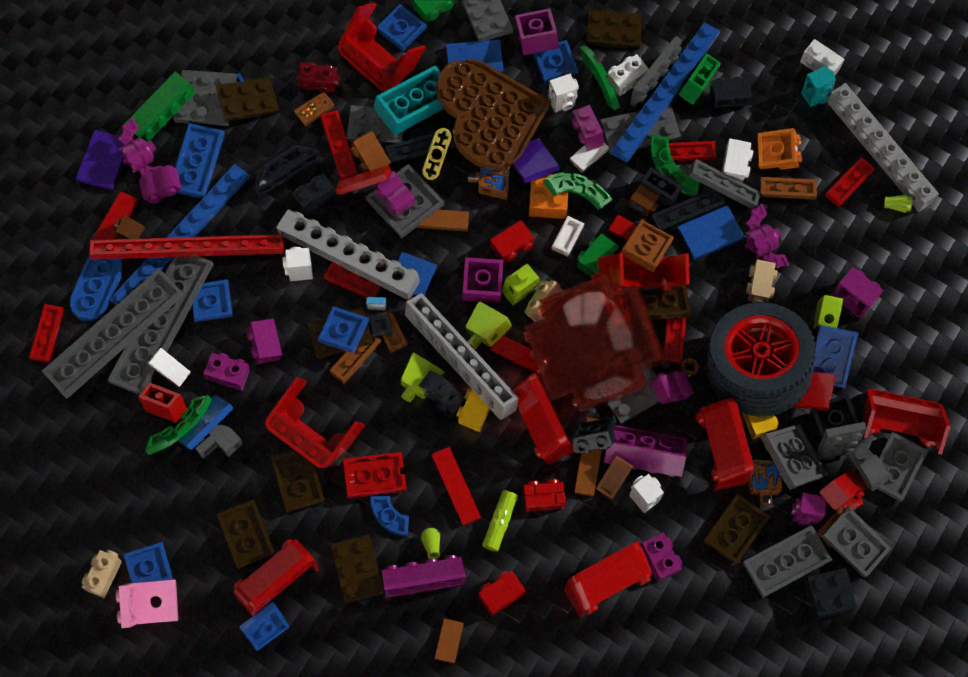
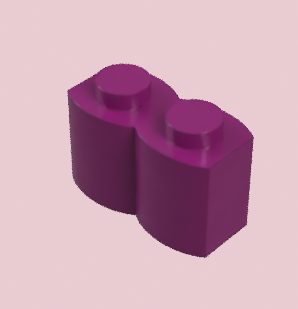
M170 165L161 167L155 172L144 175L139 179L143 200L152 204L159 203L166 196H174L176 192L181 190L178 171Z
M394 171L389 174L386 181L375 184V194L379 199L383 198L386 202L385 206L390 213L394 212L398 216L415 205L414 196Z
M678 370L667 375L666 373H661L651 383L660 404L681 401L695 393L686 372H679Z

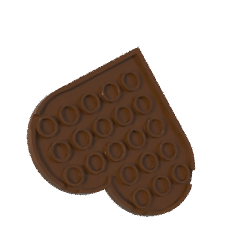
M466 59V61L459 62L456 60L449 63L441 71L436 83V93L440 104L448 114L456 119L453 126V138L458 150L471 163L484 169L500 170L515 164L523 154L551 104L550 100L488 64L474 59Z

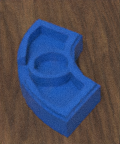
M370 496L372 512L380 525L395 535L408 537L409 516L402 515L393 508L390 496Z

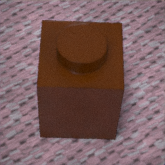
M640 184L630 198L629 207L648 217L651 212L655 213L657 210L659 195Z
M125 215L122 219L118 218L115 222L113 235L119 239H138L145 226Z

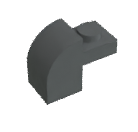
M216 425L208 433L209 437L203 438L195 449L203 459L217 447L229 457L243 443L241 438L231 428L225 425Z
M861 443L847 453V457L859 470L860 478L871 491H874L888 481V474L876 454L873 455L864 443Z

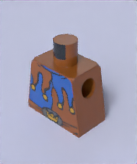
M480 167V172L469 171L468 182L479 183L478 192L480 194L507 200L510 167L500 170Z
M752 460L754 472L747 481L749 492L751 495H760V505H772V495H778L781 492L783 477L773 460Z

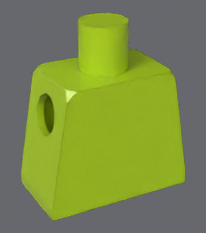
M526 264L506 278L501 292L514 306L536 290L541 282L532 268Z
M824 295L818 301L814 330L818 331L819 324L838 327L843 303L842 298Z
M479 301L466 324V329L471 336L467 343L474 350L477 349L481 342L489 347L493 346L512 327L508 317Z
M413 353L401 378V385L406 388L401 397L410 403L415 395L425 399V392L418 385L430 370L445 377V371Z

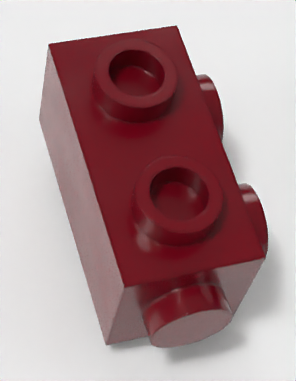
M301 62L297 76L298 87L305 90L315 89L320 92L334 93L335 87L339 86L340 76L337 75V68L330 65L321 66L312 62Z

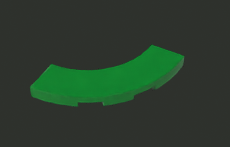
M585 45L579 47L583 62L595 76L607 106L613 110L620 108L615 90L606 79L608 75L604 67L594 59L596 55Z
M651 135L650 151L656 170L683 186L681 194L689 197L698 196L700 182L689 177V175L675 165L669 149V137Z
M562 172L551 175L543 180V183L553 196L563 192L576 193L589 200L597 210L612 200L610 195L599 184H594L587 177L580 174Z
M209 395L192 399L189 407L181 416L182 420L174 427L169 426L163 431L150 436L145 448L147 454L150 455L161 451L187 434L207 411L212 400Z

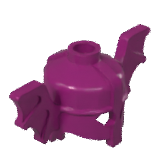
M131 118L127 124L122 125L123 132L118 138L124 144V146L119 148V151H122L124 156L122 162L129 164L133 169V173L139 170L141 177L161 168L162 166H148L153 162V152L156 151L151 140L146 142L141 138L133 140V135L139 129L135 120Z
M759 204L755 210L750 211L751 217L745 223L749 226L750 231L746 232L747 244L744 246L757 255L756 258L763 257V261L776 263L775 269H779L781 266L787 267L789 263L784 254L776 255L772 253L779 246L778 239L782 237L778 228L773 229L770 225L763 224L760 226V222L767 213L763 204Z

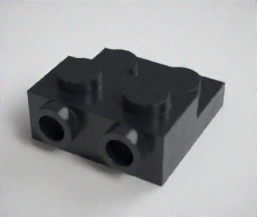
M615 416L577 424L570 438L574 452L585 454L593 449L605 450L613 446L616 439L614 434L617 424Z

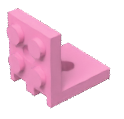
M176 579L128 583L119 586V590H116V601L120 603L117 620L118 624L121 623V628H130L136 624L178 621ZM153 596L161 598L162 604L160 607L156 608L151 605Z

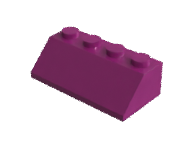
M615 426L614 434L616 439L613 446L605 450L604 463L611 465L614 458L618 456L633 466L632 470L640 469L650 473L666 474L670 477H682L686 460L687 438L625 426Z
M456 555L447 556L445 560L441 561L428 559L423 564L410 562L406 563L405 567L397 568V565L385 567L386 570H382L386 598L465 585V571L462 558H457Z

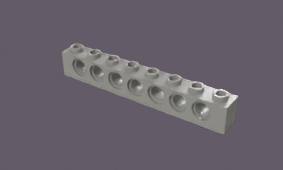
M845 83L832 91L827 103L904 195L912 196V205L916 210L920 212L932 204L939 193L850 87Z
M287 210L276 227L279 235L283 234L284 238L304 248H309L310 251L407 300H410L420 283L419 275L414 269H406L398 261H390L382 253L377 251L374 253L364 244H356L348 236H340L332 228H324L316 220L304 218L298 211L292 212ZM305 227L303 230L297 231V228ZM321 235L318 239H313V236ZM331 243H337L335 247H329ZM347 251H353L351 255H345ZM364 259L370 260L366 264L361 263V261ZM381 267L386 268V270L383 272L377 271ZM395 276H402V279L394 280Z
M421 293L407 301L405 316L494 414L502 420L515 412L518 403V397L429 300Z

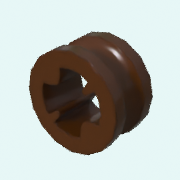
M688 358L682 362L680 370L681 372H686L688 377H693L697 373L699 366L696 360ZM685 365H693V369L687 371V366Z

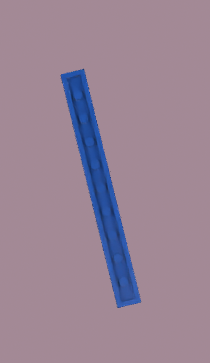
M704 22L615 145L612 155L628 163L719 36L720 30Z
M234 164L167 238L195 237L250 178L249 174ZM174 257L147 258L109 299L114 306L118 305L157 269L163 272L170 265Z

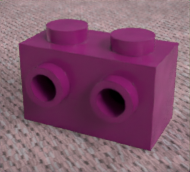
M588 105L574 110L571 123L574 130L577 129L580 143L584 144L587 151L604 146L603 131L591 106Z
M274 319L251 322L246 330L248 340H251V356L253 359L255 358L256 364L279 361L282 352Z
M211 353L203 374L206 380L242 391L250 368L243 359L236 358L234 360L224 353Z
M802 493L791 506L793 521L798 522L802 526L817 525L825 516V498L823 496Z
M664 533L642 542L641 547L658 582L680 572L682 561L677 554H674L672 541Z

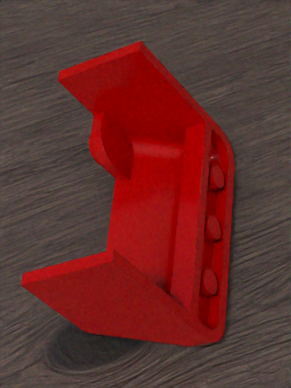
M370 3L357 7L338 43V51L343 58L378 89L385 92L399 84L414 70L426 47L423 45L407 50L406 54L396 60L374 40L377 29L369 18L377 4Z
M623 253L597 258V266L606 287H610V291H621L622 287H662V291H670L675 286L690 284L689 254L662 257L654 272L623 257Z
M534 373L525 378L512 391L518 397L517 407L536 444L534 451L537 457H542L550 465L574 453V449L543 388L545 386L544 382Z
M296 377L267 417L266 427L315 466L326 468L348 450L365 424L355 421L346 435L337 433L328 442L299 420L304 412V405L296 397L307 381Z
M875 389L867 390L862 422L866 426L864 438L868 439L869 434L879 433L881 429L918 436L925 446H936L938 454L942 455L950 430V423L941 404Z
M730 397L700 408L695 417L698 424L706 428L715 464L714 469H711L713 481L717 482L714 486V491L745 485L754 472L753 461L737 402L734 397Z
M296 539L286 541L277 554L246 580L241 579L234 585L235 590L233 594L252 617L307 569L312 567L315 572L319 570L315 558Z
M637 541L568 579L564 591L581 618L586 612L588 615L598 610L597 605L632 584L639 583L644 585L649 582L652 571L644 551Z

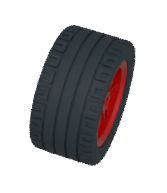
M749 303L730 310L729 313H726L713 328L708 345L707 370L710 386L713 388L716 396L721 400L734 397L739 412L758 417L780 414L797 405L802 400V397L806 395V392H808L813 376L816 348L814 336H812L809 326L796 313L773 303Z

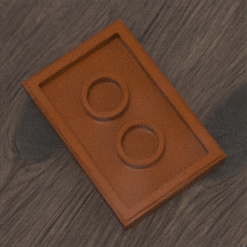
M641 220L620 253H623L624 257L654 272L674 237Z

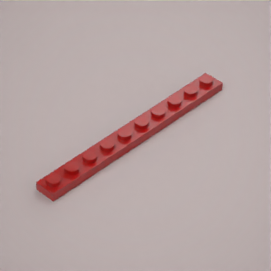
M283 234L90 240L91 260L284 254Z

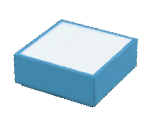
M367 298V310L386 311V298Z

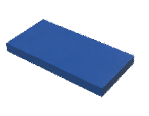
M188 123L175 165L181 184V190L176 193L204 198L208 192L223 142L224 130Z

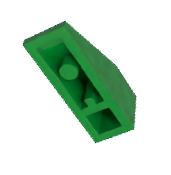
M706 53L678 95L693 105L721 63Z

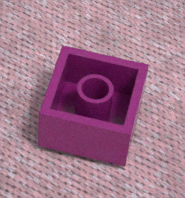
M550 8L515 15L517 33L523 55L559 48L557 30Z
M465 257L462 301L500 304L503 260Z
M852 267L839 282L831 296L842 298V305L859 319H862L884 290L881 289L878 283L868 279L861 270Z

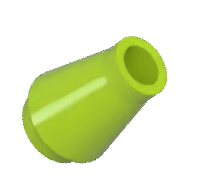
M906 194L885 197L884 208L904 213L911 211L912 196H907Z
M434 528L425 529L422 532L421 541L428 558L436 559L440 556V533Z

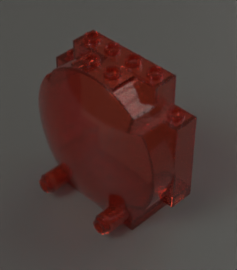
M607 275L541 299L539 310L542 317L545 316L546 318L524 326L526 330L523 333L524 338L532 347L530 354L532 360L538 364L539 368L536 371L539 379L544 381L545 387L543 388L551 401H556L567 396L573 397L571 399L575 409L578 408L581 412L602 404L619 401L632 393L648 388L643 371L666 362L640 289L636 285H632L614 292Z

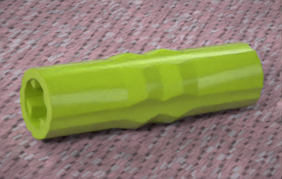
M507 490L502 491L482 544L484 548L498 552L518 498L517 494Z

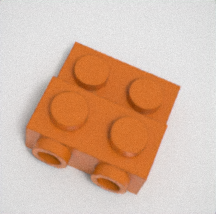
M794 128L758 133L760 169L779 167L780 170L799 168L798 162H802L801 151H798V145H801V137Z

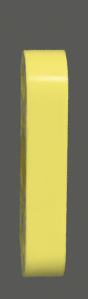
M446 128L438 129L433 136L422 168V175L427 180L436 179L440 173L451 141V132ZM443 131L446 132L445 136H447V140L444 139L441 144L445 145L444 149L441 146H434L435 142L439 143L440 137H438V134H441ZM434 149H439L442 152V156L438 160L434 159L431 155ZM429 159L432 162L439 163L438 166L434 165L433 171H435V175L430 177L426 172V169H430L432 163H428Z

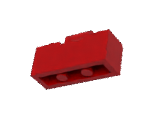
M851 469L829 483L820 491V494L835 510L840 507L843 510L847 507L855 510L863 504L861 498L865 495L863 491L868 486Z

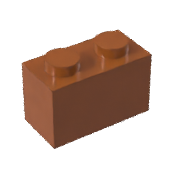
M373 131L352 142L351 151L356 158L359 157L361 161L360 166L364 173L391 164Z

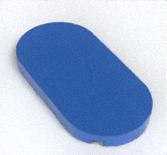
M90 256L88 257L70 297L71 310L78 319L91 322L105 315L111 303L109 299L115 294L123 275V263L120 259L91 260Z

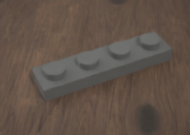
M697 159L693 162L689 177L753 210L757 207L761 192Z

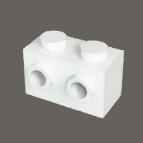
M814 39L804 51L800 62L813 71L827 66L836 75L842 66L844 58Z
M636 54L633 57L629 56L624 59L622 64L611 67L608 70L606 79L613 86L615 93L621 96L634 88L649 68Z
M571 74L550 80L548 99L551 101L554 112L566 111L575 106L579 86L577 80L573 79Z
M729 139L726 146L722 173L742 183L745 177L748 178L750 173L748 161H751L753 156V150H750L751 143Z
M292 247L290 250H286V257H283V267L285 268V275H289L290 281L313 279L309 248Z
M648 474L645 477L641 475L633 482L629 496L645 513L660 501L664 492L660 488L659 481Z

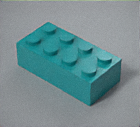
M436 65L376 96L373 109L394 136L444 109L436 93V83L441 73Z

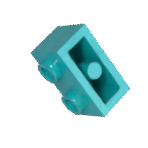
M825 66L807 74L801 94L810 107L818 103L823 104L829 100L836 81L834 73Z

